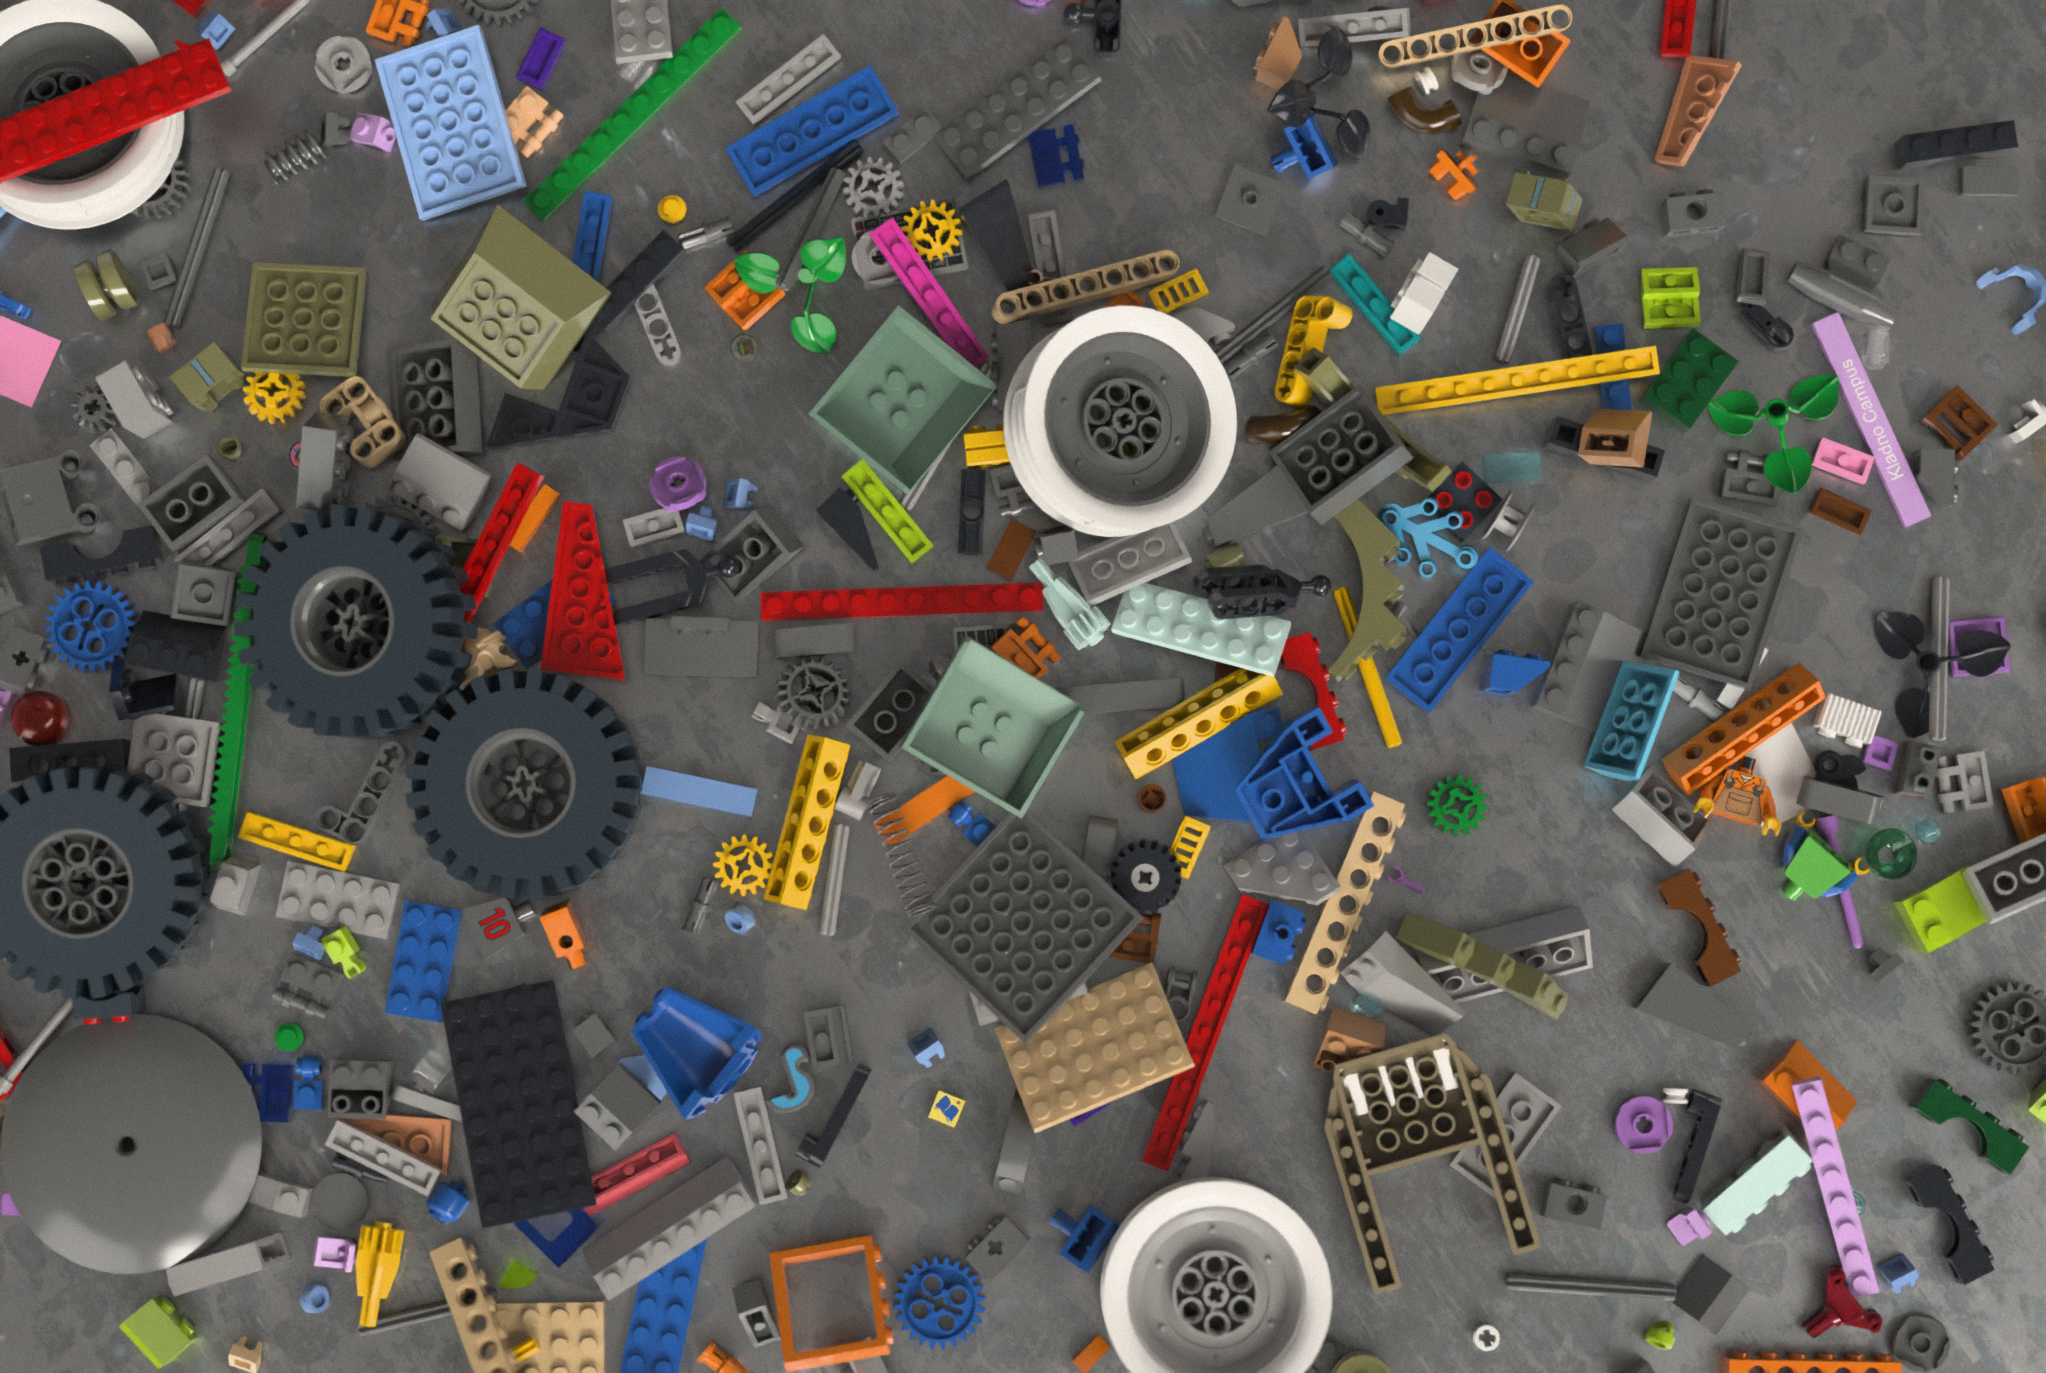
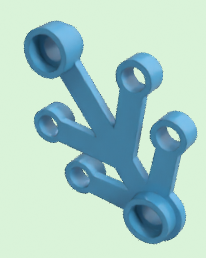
M1428 497L1421 503L1407 507H1401L1397 503L1383 505L1378 512V519L1400 540L1401 546L1398 549L1406 551L1408 554L1407 559H1401L1399 554L1395 557L1399 564L1408 563L1413 555L1412 550L1406 546L1402 529L1413 536L1421 562L1419 572L1423 577L1430 578L1437 571V564L1432 560L1427 543L1454 557L1456 563L1461 568L1469 569L1477 563L1479 552L1476 547L1469 544L1459 547L1433 533L1445 528L1458 529L1463 523V515L1460 512L1451 511L1447 516L1417 524L1408 518L1422 513L1426 516L1435 514L1439 507L1436 499ZM1426 502H1431L1434 505L1433 511L1425 509ZM1388 513L1395 514V522H1390L1387 519ZM1450 516H1457L1459 524H1452L1449 520ZM1464 553L1469 554L1471 561L1464 562L1461 555ZM1430 564L1433 567V572L1427 573L1423 566Z

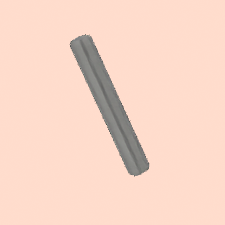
M1527 255L1525 257L1495 358L1499 361L1508 363L1511 360L1541 261L1537 256Z
M837 823L834 825L820 924V934L832 936L835 934L850 830L847 824Z

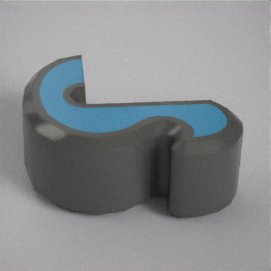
M799 1043L788 1044L780 1054L792 1091L766 1101L771 1109L780 1113H790L801 1109L810 1103L816 1093V1081L812 1073L801 1065L802 1062L807 1063L810 1060L809 1052L805 1046Z

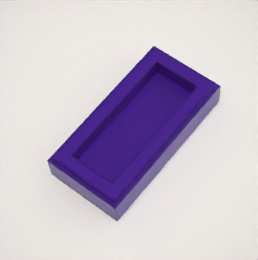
M540 27L516 78L542 91L566 40Z

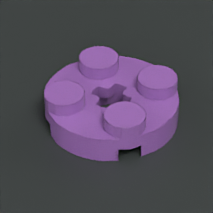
M680 456L668 458L658 464L652 479L650 477L649 487L652 496L667 512L687 509L706 497L707 479L701 465L694 460L692 462ZM679 479L681 482H684L680 487H672L675 485V480Z
M1635 1096L1619 1105L1614 1119V1129L1617 1138L1623 1146L1637 1153L1648 1154L1658 1151L1663 1147L1662 1145L1666 1143L1667 1139L1670 1138L1673 1131V1120L1670 1111L1660 1101L1649 1096ZM1645 1116V1120L1650 1121L1651 1126L1646 1127V1132L1641 1133V1129L1636 1128V1122L1640 1121V1117Z

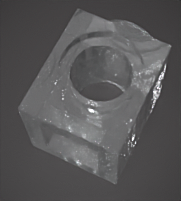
M436 1048L430 1049L409 1075L414 1080L412 1085L424 1094L427 1092L431 1094L436 1093L453 1071L451 1060Z

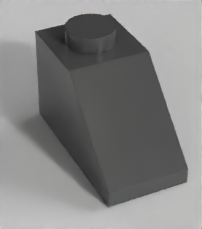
M760 1279L732 1288L738 1316L753 1347L756 1348L779 1340L780 1333Z

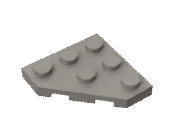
M1302 830L1266 838L1223 865L1241 892H1256L1267 894L1269 897L1285 900L1295 899L1306 901L1308 904L1319 905L1342 890Z

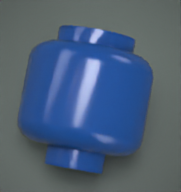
M454 1180L450 1184L445 1182L437 1184L426 1202L427 1207L430 1209L428 1214L445 1225L448 1222H457L469 1205V1198L464 1194L466 1188Z

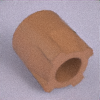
M166 323L158 324L146 331L156 352H164L176 345Z

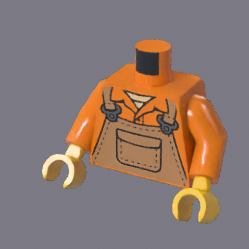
M1746 756L1739 759L1737 770L1727 768L1703 784L1700 788L1698 802L1692 808L1694 813L1699 808H1702L1705 811L1704 818L1713 813L1754 826L1761 825L1763 821L1762 835H1766L1768 828H1771L1777 837L1782 826L1781 822L1777 819L1776 806L1771 790L1766 785V779L1753 776L1757 760Z

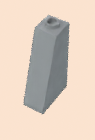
M275 1233L166 1268L167 1282L172 1289L173 1296L253 1273L289 1260L290 1256L283 1233Z

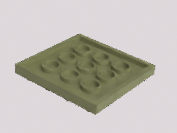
M253 262L241 361L242 371L344 377L356 376L367 277L366 269L361 267Z

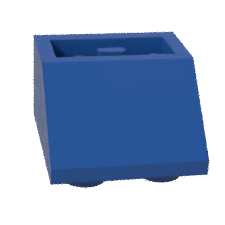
M1498 650V652H1494V654L1485 659L1481 691L1511 695L1550 667V662L1543 661L1542 655L1526 654V656L1515 657L1514 651Z

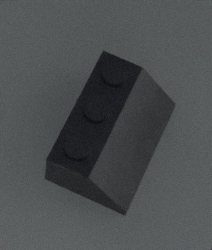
M143 610L130 635L125 659L126 664L217 681L228 626L170 618L171 615Z

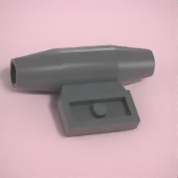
M1842 235L1836 238L1826 260L1828 269L1796 261L1787 278L1790 284L1813 300L1857 321L1890 329L1899 313L1897 307L1871 290L1880 283L1890 258Z

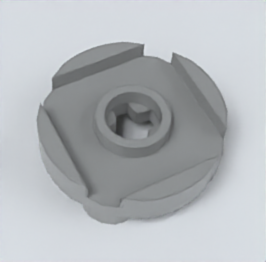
M334 36L323 42L317 50L315 61L316 74L321 82L333 91H337L340 94L356 91L367 82L372 74L373 65L370 53L356 38ZM340 58L343 60L350 59L347 70H337L339 67L337 61Z
M1481 49L1456 54L1451 62L1452 79L1481 94H1490L1493 89L1499 87L1508 72V67ZM1479 63H1481V64L1484 65V66H1483V69H1480V68H1478V67H1476V66H1477Z
M870 230L860 237V240L857 241L853 248L852 263L855 272L865 283L874 286L893 284L899 278L889 263L884 260V264L879 265L878 262L872 261V257L876 256V251H879V249L869 236V233L874 230Z

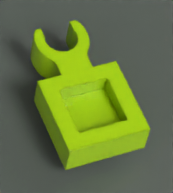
M346 925L320 940L324 944V948L333 963L336 964L341 961L344 973L349 979L357 974L353 967L356 968L358 974L366 969L364 962L355 955L360 948Z

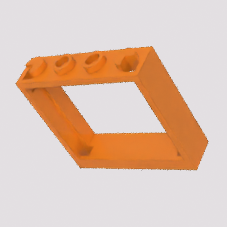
M871 1235L769 1253L783 1362L787 1372L890 1354L889 1344L894 1343L891 1326L886 1327L885 1316H890L887 1298L882 1299L881 1289L886 1288L883 1271L878 1272L877 1262L882 1261L879 1244L874 1245ZM865 1252L877 1339L797 1353L785 1266Z

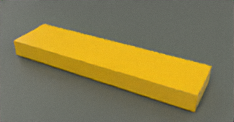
M246 811L238 834V838L343 872L348 871L356 845L251 811Z

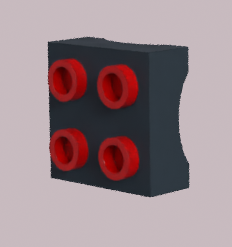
M1463 461L1428 496L1436 499L1438 502V510L1433 514L1436 518L1447 516L1451 511H1458L1463 515V523L1458 529L1448 528L1461 543L1503 500ZM1426 502L1425 509L1433 511L1434 505L1431 502ZM1450 516L1449 520L1452 524H1459L1457 516Z
M144 985L133 986L127 991L110 993L99 998H92L91 993H86L76 999H72L74 1020L83 1019V1024L99 1023L101 1018L112 1017V1022L128 1021L130 1016L146 1008Z

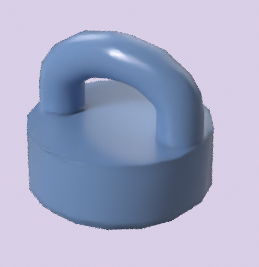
M739 902L726 911L725 921L732 931L743 934L754 925L755 915L748 905Z
M307 1284L300 1296V1304L304 1311L321 1313L328 1306L329 1292L325 1286L320 1284Z

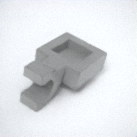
M761 702L758 703L751 716L761 722L769 723L767 732L790 744L794 741L802 722L798 721L795 726H792L790 724L793 719L791 715L784 719L782 714L786 708L774 711Z

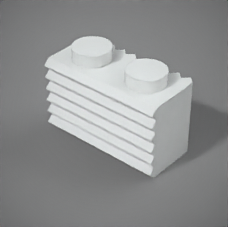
M1826 693V698L1819 703L1812 723L1813 727L1819 729L1818 734L1829 738H1835V735L1846 738V744L1861 748L1862 744H1871L1882 712L1838 697L1837 695Z

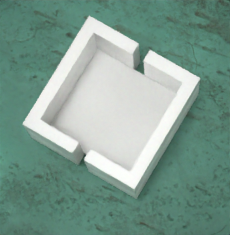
M1430 252L1424 261L1418 259L1391 304V307L1395 310L1390 319L1419 335L1438 306L1458 268Z

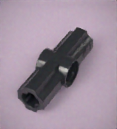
M975 468L961 469L958 554L983 555L986 470ZM969 505H975L979 508L980 514L975 519H969L964 514L965 508Z

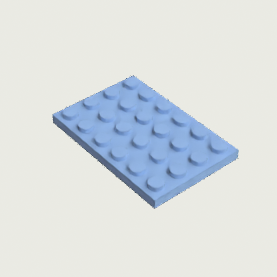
M476 25L375 59L419 219L424 221L527 187L481 26Z

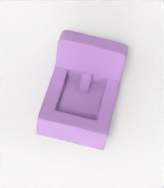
M357 112L349 139L356 143L376 146L384 151L391 152L396 134L393 123L381 116Z
M1691 1207L1685 1208L1666 1222V1225L1682 1246H1685L1696 1237L1703 1240L1712 1233L1707 1227L1711 1223L1701 1210L1696 1211Z
M317 1235L312 1264L321 1267L343 1268L345 1272H351L352 1265H355L358 1247H355L356 1244L351 1238Z

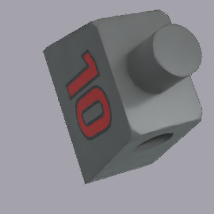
M500 898L462 909L484 959L495 956L525 935L526 930L522 922L536 916L529 900L514 906L511 898Z

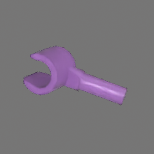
M1392 866L1401 875L1397 880L1387 876L1389 882L1393 884L1401 883L1422 894L1424 887L1404 876L1400 867Z

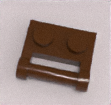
M1958 385L1920 420L1925 427L1929 426L1951 449H1955V457H1958L1959 461L1965 458L1998 425ZM1941 413L1969 439L1965 444L1960 442L1937 419Z
M1153 912L1152 915L1139 913L1144 918L1139 924L1150 926V933L1131 932L1108 957L1144 963L1152 962L1154 964L1161 913Z

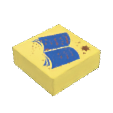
M939 1090L928 1117L955 1128L965 1100Z

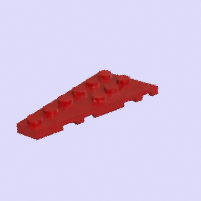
M563 501L540 670L626 681L593 506L591 504Z

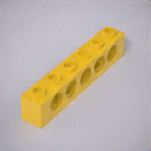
M1240 668L1117 739L1114 743L1137 780L1283 695L1275 677Z
M807 734L764 899L807 910L823 846L826 842L830 820L833 815L836 797L841 785L845 763L848 759L849 744Z

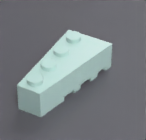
M1787 1123L1778 1129L1782 1134L1776 1140L1770 1141L1768 1139L1760 1147L1761 1149L1757 1153L1758 1157L1755 1160L1753 1158L1747 1159L1736 1171L1738 1177L1735 1180L1732 1177L1727 1178L1702 1202V1211L1725 1235H1728L1731 1231L1734 1233L1738 1232L1746 1224L1747 1221L1745 1219L1753 1212L1755 1214L1760 1213L1768 1205L1767 1200L1774 1194L1777 1196L1782 1194L1789 1187L1790 1184L1788 1182L1796 1175L1798 1177L1803 1176L1811 1168L1810 1163L1813 1160L1810 1148Z

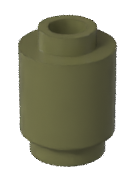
M1228 542L1205 554L1206 561L1202 562L1204 569L1241 566L1242 563L1246 562V558L1237 542L1232 544Z

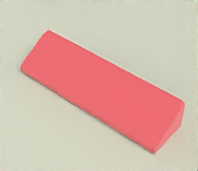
M674 1132L592 1175L597 1205L583 1209L589 1215H594L689 1165L691 1161L677 1133Z

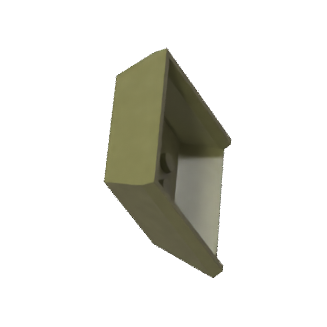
M497 204L432 302L430 319L519 388L544 390L548 387L605 304L611 292Z

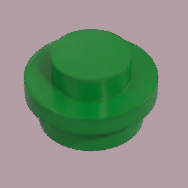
M284 1023L277 1028L274 1039L276 1045L281 1050L294 1051L303 1043L304 1034L297 1024Z

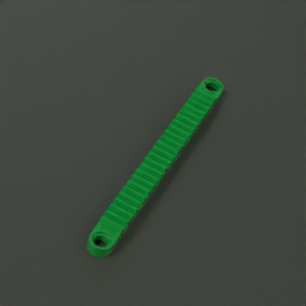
M254 532L250 534L245 566L239 568L241 573L245 574L249 564L266 565L267 559L258 550L266 540L268 541L267 534ZM245 577L238 579L237 582L243 586L242 589L236 590V594L238 592L254 593L256 583ZM238 606L240 611L235 612L233 616L239 619L238 621H250L251 609ZM235 634L231 635V639L236 644L229 647V650L234 652V656L228 658L233 667L227 669V673L232 675V678L225 681V684L230 686V690L224 692L229 701L222 705L228 711L221 714V718L226 720V724L220 726L225 735L218 738L219 741L224 743L222 747L217 748V752L222 754V758L216 759V763L221 766V769L214 771V774L219 777L218 781L213 782V786L218 788V792L212 793L211 796L217 802L210 805V808L215 811L214 815L209 816V820L214 822V826L207 829V831L213 834L210 852L211 870H219L222 862L231 858L251 684L248 679L253 676L254 666L242 665L238 655V651L251 647V639L235 636Z

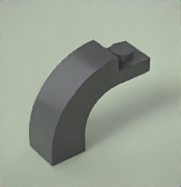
M1015 1089L992 1188L1020 1195L1035 1132L1031 1126L1018 1089Z

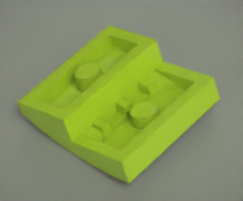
M1697 267L1641 269L1640 289L1643 329L1692 328L1700 326L1701 317L1698 301L1700 287Z

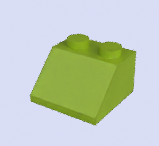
M160 1296L152 1298L119 1326L158 1369L172 1362L197 1338L193 1333L195 1331L193 1325L185 1318L181 1320L174 1312V1305L167 1298H161Z

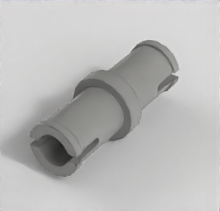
M1680 674L1678 675L1673 692L1686 700L1690 708L1695 707L1709 717L1710 720L1715 721L1722 713V710H1724V707L1707 696L1703 688H1696L1681 677Z

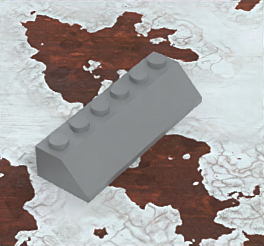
M1579 905L1468 934L1475 942L1505 952L1516 962L1543 971L1552 978L1593 968L1590 929ZM1415 950L1416 962L1456 1003L1504 991L1460 968Z
M726 1156L584 1247L582 1251L594 1279L607 1300L610 1301L756 1207L758 1203L730 1158Z

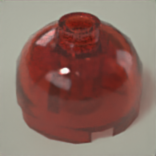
M37 690L26 693L16 700L11 709L10 723L12 731L16 736L28 745H51L64 738L70 726L71 716L61 697L52 692Z

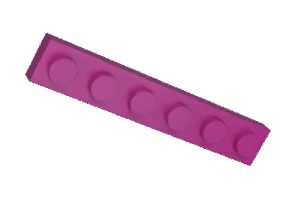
M893 217L869 233L870 238L941 340L974 367L989 358Z

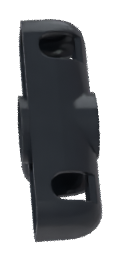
M1095 0V7L1083 8L1081 4L1072 2L1064 8L1063 16L1069 24L1075 25L1079 24L1083 19H1094L1093 49L1096 55L1113 57L1118 54L1120 49L1122 0ZM1104 10H1111L1115 17L1111 20H1105L1100 16V13ZM1096 39H1100L1099 50L1096 48ZM1118 39V48L1113 50V40Z

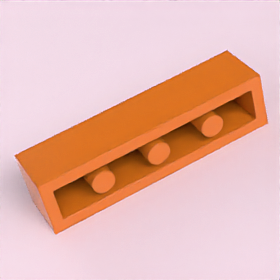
M546 484L542 486L531 502L510 544L511 547L520 553L524 550L561 497L558 492Z

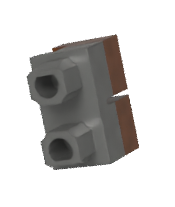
M1914 741L1904 742L1900 767L1904 768L1898 770L1894 794L1923 800L1925 797L1931 798L1941 747Z

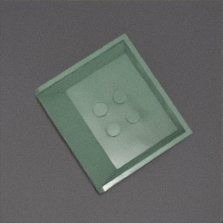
M898 305L809 412V416L908 496L997 386Z
M965 635L900 744V747L1022 819L1084 715L1085 706Z

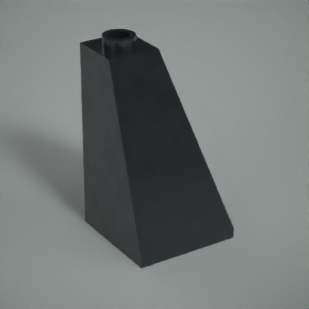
M1005 179L960 207L958 211L962 226L1006 293L1028 287L1024 282H1033L1035 276L1031 272H1026V270L1032 269L1010 184ZM1033 296L1026 297L1027 301L1031 299Z

